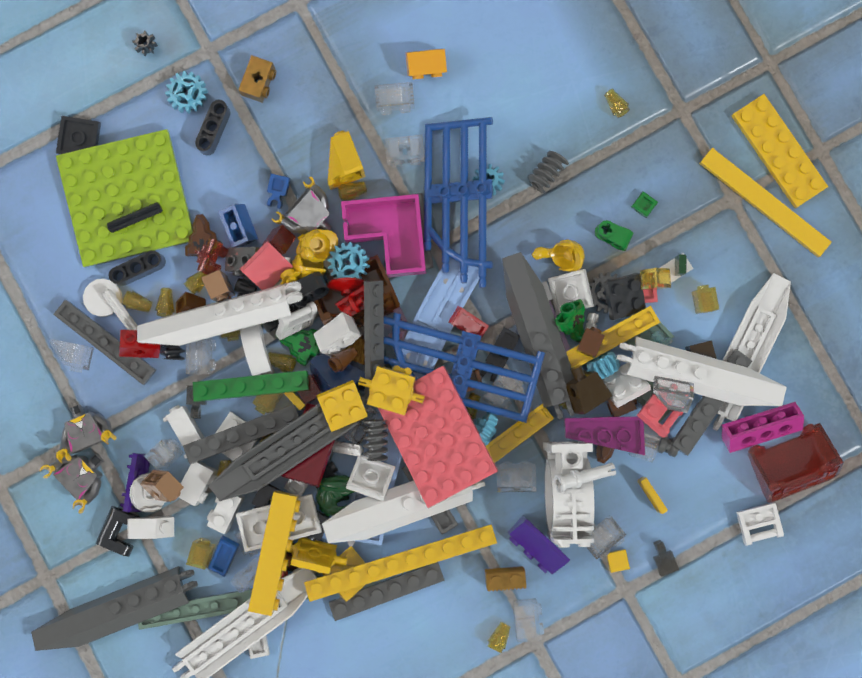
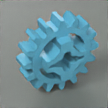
M183 71L182 76L176 73V79L170 78L172 84H166L170 91H166L165 94L169 97L167 101L172 104L174 109L178 108L180 113H183L184 109H186L187 113L190 114L191 109L197 112L198 105L204 106L201 101L207 100L204 94L208 93V90L204 88L206 84L204 81H201L199 75L195 77L193 72L187 75Z
M343 242L341 244L342 248L335 246L336 252H330L333 256L332 259H327L331 263L327 268L333 270L330 275L336 277V279L346 277L362 279L360 275H366L367 272L364 269L370 266L365 263V261L369 260V257L363 256L366 251L364 249L360 250L361 246L358 244L354 246L352 242H349L348 246ZM347 261L351 262L350 266L346 264Z
M488 412L482 419L477 418L474 423L485 446L488 445L496 433L497 429L494 427L497 425L498 420L496 415Z

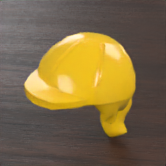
M315 229L307 232L300 242L302 258L314 263L324 261L330 256V252L335 251V246H338V237L333 231Z
M302 234L298 237L297 255L292 261V269L295 272H300L298 279L314 272H320L324 275L326 269H324L323 261L314 263L302 258L300 242L305 235Z
M565 239L557 243L553 248H536L532 253V257L535 260L552 258L554 264L560 267L559 270L574 272L582 268L585 253L583 247L578 242Z

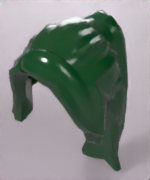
M335 475L322 478L320 488L317 489L316 500L320 506L319 509L325 515L334 516L346 507L338 506L337 503L349 500L348 495L355 492L346 489L350 477Z

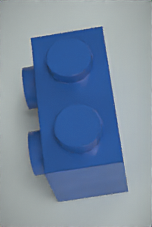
M234 204L218 211L232 248L243 247L259 240L245 204Z

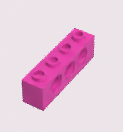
M792 402L722 424V440L729 453L786 436L803 430L804 414L796 402Z

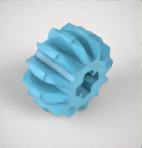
M489 164L487 177L492 179V195L494 196L496 195V190H502L501 185L504 184L505 180L501 179V177H503L504 173H497L499 167L496 166L493 170L491 169L492 164ZM478 169L475 170L477 176H473V181L479 180Z
M612 351L605 352L589 361L586 365L587 371H596L601 379L614 374L621 366L617 356Z

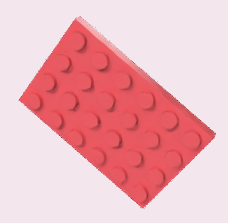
M445 366L437 368L414 382V393L425 396L423 404L411 400L405 415L378 408L383 419L387 420L385 423L388 425V429L427 508L498 472Z

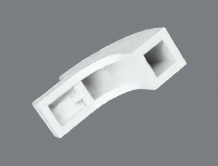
M261 324L240 329L245 356L252 376L275 374L266 350Z

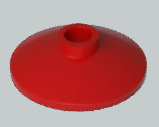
M351 277L337 278L329 281L327 286L330 290L339 292L342 296H347L363 286L364 280Z

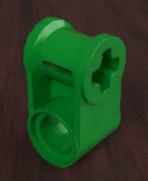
M608 220L597 225L594 231L596 238L621 251H626L634 234L631 230ZM603 227H606V228H607V229H606V232H607L606 234L603 233V232H604V230L602 229Z

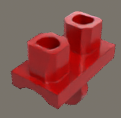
M364 285L336 302V306L341 312L352 317L364 309Z

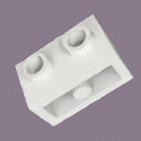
M343 312L313 334L320 352L330 357L332 354L338 353L353 344L355 340L361 337L354 318Z
M201 461L191 464L180 483L184 488L180 491L181 494L178 498L193 506H197L200 503L203 504L208 495L206 491L209 484L217 478L215 475L217 470Z
M240 495L223 501H219L216 497L215 502L217 505L214 510L211 509L207 516L209 521L207 526L223 534L229 532L245 496Z

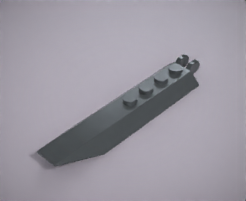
M521 252L502 258L506 298L525 354L536 356L537 351L545 353L536 385L543 406H554L560 420L563 419V412L559 404L566 402L568 413L570 416H573L575 414L566 389V383L573 380L574 376L570 370L571 365L544 286ZM529 363L530 368H531V371H532L534 364Z
M318 404L236 458L209 484V487L219 501L260 490L358 425L356 421L331 432L322 408Z
M178 566L69 609L31 632L35 651L80 647L188 604L189 600L185 592L198 587L197 581H191L183 585L182 580L192 577L195 574L194 570H187L179 574L180 567Z

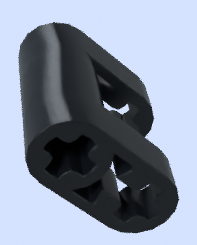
M111 506L96 544L129 557L134 546L117 539L122 524L127 525V519L143 517L131 512H125L122 508Z

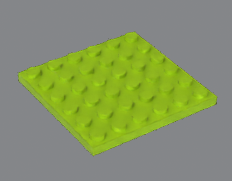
M168 129L56 155L83 267L189 243V236L193 233V226ZM158 202L162 207L163 211L114 233H111L107 228L108 222Z

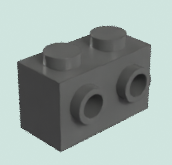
M226 248L225 271L233 272V276L243 277L244 273L240 268L260 248Z

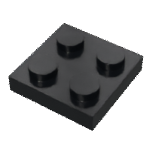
M61 116L56 154L61 155L98 146L101 123L99 121Z
M633 273L603 282L610 320L630 316L646 308L640 273Z

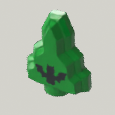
M581 299L564 303L560 307L561 313L555 319L559 331L570 335V338L578 343L584 334L583 324L585 321V306Z
M302 329L279 340L283 345L289 347L290 354L294 355L296 361L303 366H306L310 358H314L320 352L313 335L318 331L315 329H310L309 331Z

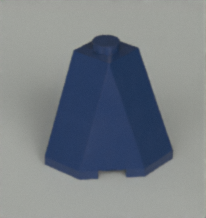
M325 354L316 355L310 360V372L322 393L351 380L354 381L358 392L359 390H365V386L358 385L360 377L365 378V372L349 364L343 371L334 372L328 364L330 356Z

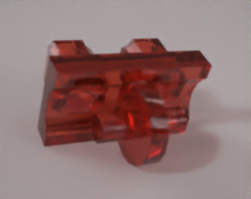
M209 238L207 245L203 244L201 251L195 249L194 253L199 255L196 261L199 263L197 270L205 275L221 270V265L216 263L218 256L225 258L228 253V249L223 246V243Z

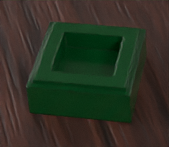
M679 254L675 257V276H682L686 274V254Z

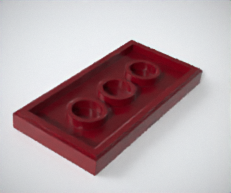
M307 403L304 413L316 405ZM335 440L281 476L319 487Z

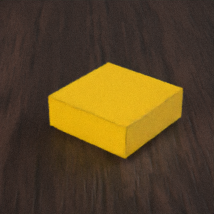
M626 549L606 553L611 573L630 569Z

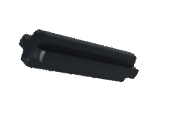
M158 202L108 222L107 228L111 233H114L163 211L162 207Z

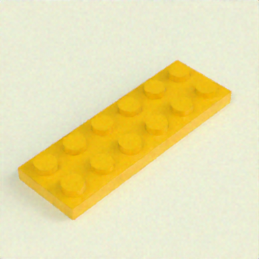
M765 94L731 115L794 208L799 207L828 187Z

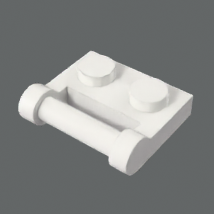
M314 302L307 303L306 307L292 312L291 316L278 319L279 325L276 331L278 339H284L311 326L317 313L316 304Z
M772 502L736 512L745 546L752 545V542L784 536L776 503ZM771 524L774 525V529L750 535L749 530Z

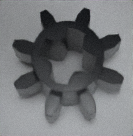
M145 30L141 34L136 33V40H132V42L136 45L135 50L137 53L142 51L144 56L147 53L154 54V47H158L157 43L154 42L155 36L153 34L148 36Z
M244 276L243 279L238 278L234 291L238 292V297L256 292L258 286L247 276Z

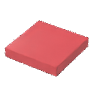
M267 241L240 270L261 290L274 287L281 279L280 275L282 272L291 269L293 266Z

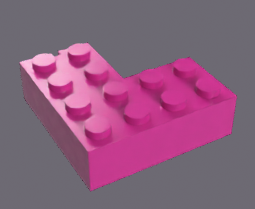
M418 194L341 201L342 218L344 220V240L346 243L384 240L388 277L426 274Z

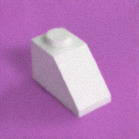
M155 516L127 519L128 539L174 537V517Z

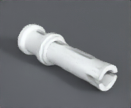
M608 463L580 472L578 470H571L568 474H556L554 476L555 487L561 493L568 488H579L582 486V483L616 475V470L611 471V469H615L613 463Z

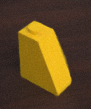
M338 131L330 140L328 185L330 190L366 177L349 131Z

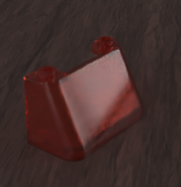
M821 423L815 425L808 424L803 428L800 436L768 449L765 446L755 445L749 449L747 454L768 503L778 501L835 478L840 473L844 464Z

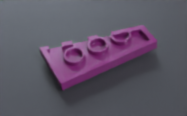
M638 416L564 418L565 438L645 455L644 421Z

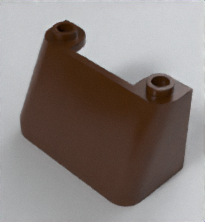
M378 254L369 257V260L365 261V263L370 266L364 269L367 274H361L360 276L364 281H383L384 316L399 309L400 303ZM330 289L327 295L314 301L324 326L342 313L336 306V302L345 297L341 293ZM363 309L352 316L358 328L364 326Z

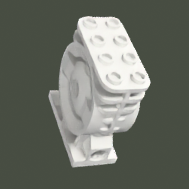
M582 441L543 442V450L547 451L545 465L547 537L560 548L570 547V544H578V547H590L591 543L595 542L594 537L591 536L594 530L593 481L582 483V486L579 488L565 489L564 492L560 493L555 487L554 476L556 474H568L571 470H578L580 472L591 469L590 462L587 459V452H593V443Z

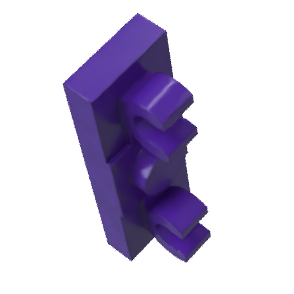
M133 453L129 455V458H132L131 465H127L130 471L127 478L126 493H122V496H125L124 503H120V506L123 507L125 512H142L131 503L130 487L133 481L140 475L149 473L151 454Z

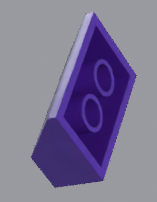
M524 515L508 531L510 535L508 539L515 546L520 544L525 549L523 553L530 560L535 558L539 562L537 566L545 574L547 571L554 574L570 561Z

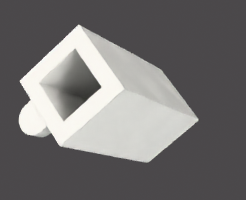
M177 405L170 409V414L163 418L164 422L168 421L182 446L205 438L187 406L180 407V405Z

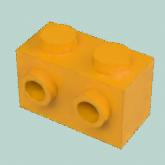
M445 49L405 52L407 75L412 76V79H423L426 74H431V77H442V73L447 72Z

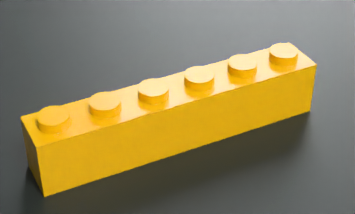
M281 491L273 492L248 607L249 612L272 616L274 611H278L280 599H277L278 591H282L284 579H281L282 572H286L289 560L285 558L287 551L290 552L293 540H290L291 532H295L297 524L294 516L295 512L299 513L301 501L298 500L299 495Z

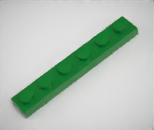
M307 370L192 382L194 402L309 391Z

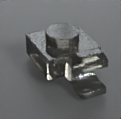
M187 385L186 405H192L190 417L201 419V405H207V401L194 402L193 385Z
M663 541L653 542L658 554L653 557L659 575L662 577L679 570L673 552L671 550L666 552Z

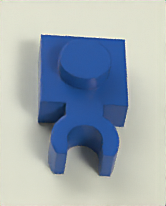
M270 174L267 192L272 193V196L268 199L267 206H272V202L276 200L278 202L277 208H282L283 201L281 196H287L291 178Z

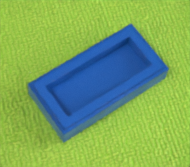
M223 535L208 569L225 577L240 544Z

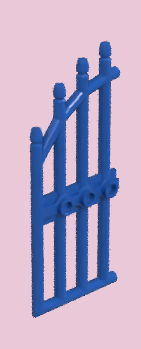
M486 117L425 124L424 249L425 251L431 250V240L442 251L443 273H449L450 257L459 262L461 283H467L468 266L478 267L479 287L485 288L486 269H493V262L486 261L487 199H492L493 194L492 179H487V125H493V118ZM479 126V180L468 181V127ZM461 128V182L450 183V129ZM443 130L442 184H432V131ZM479 200V260L468 258V201ZM459 201L460 254L450 248V202ZM442 203V239L432 228V204Z
M394 313L393 318L384 316V324L392 326V338L385 336L384 344L393 346L397 358L384 356V364H389L390 366L398 365L400 368L408 367L412 370L410 374L412 376H415L413 372L427 375L434 371L431 368L406 362L402 349L453 362L452 373L449 376L466 407L527 423L545 355L544 352L537 351V355L533 356L480 342L481 335L462 331V335L458 336L400 320L401 314ZM400 328L458 343L457 354L453 355L399 340ZM478 349L534 364L532 373L528 375L476 361ZM475 368L529 383L527 392L523 394L471 380L472 370ZM471 387L524 402L522 411L518 413L465 398L467 389Z

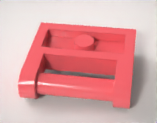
M659 387L637 416L659 436L665 438L676 419L685 412V407L680 403H676ZM669 408L672 413L664 424L661 425L658 421Z

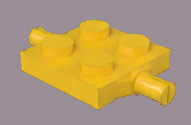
M377 366L372 380L360 377L358 385L369 388L368 405L401 415L406 414L411 400L423 404L425 398L423 395L414 393L413 386L416 376L382 366Z
M305 537L299 538L298 542L292 545L290 551L292 553L290 565L326 574L330 573L334 563L346 566L348 558L337 556V545L318 540L312 541Z

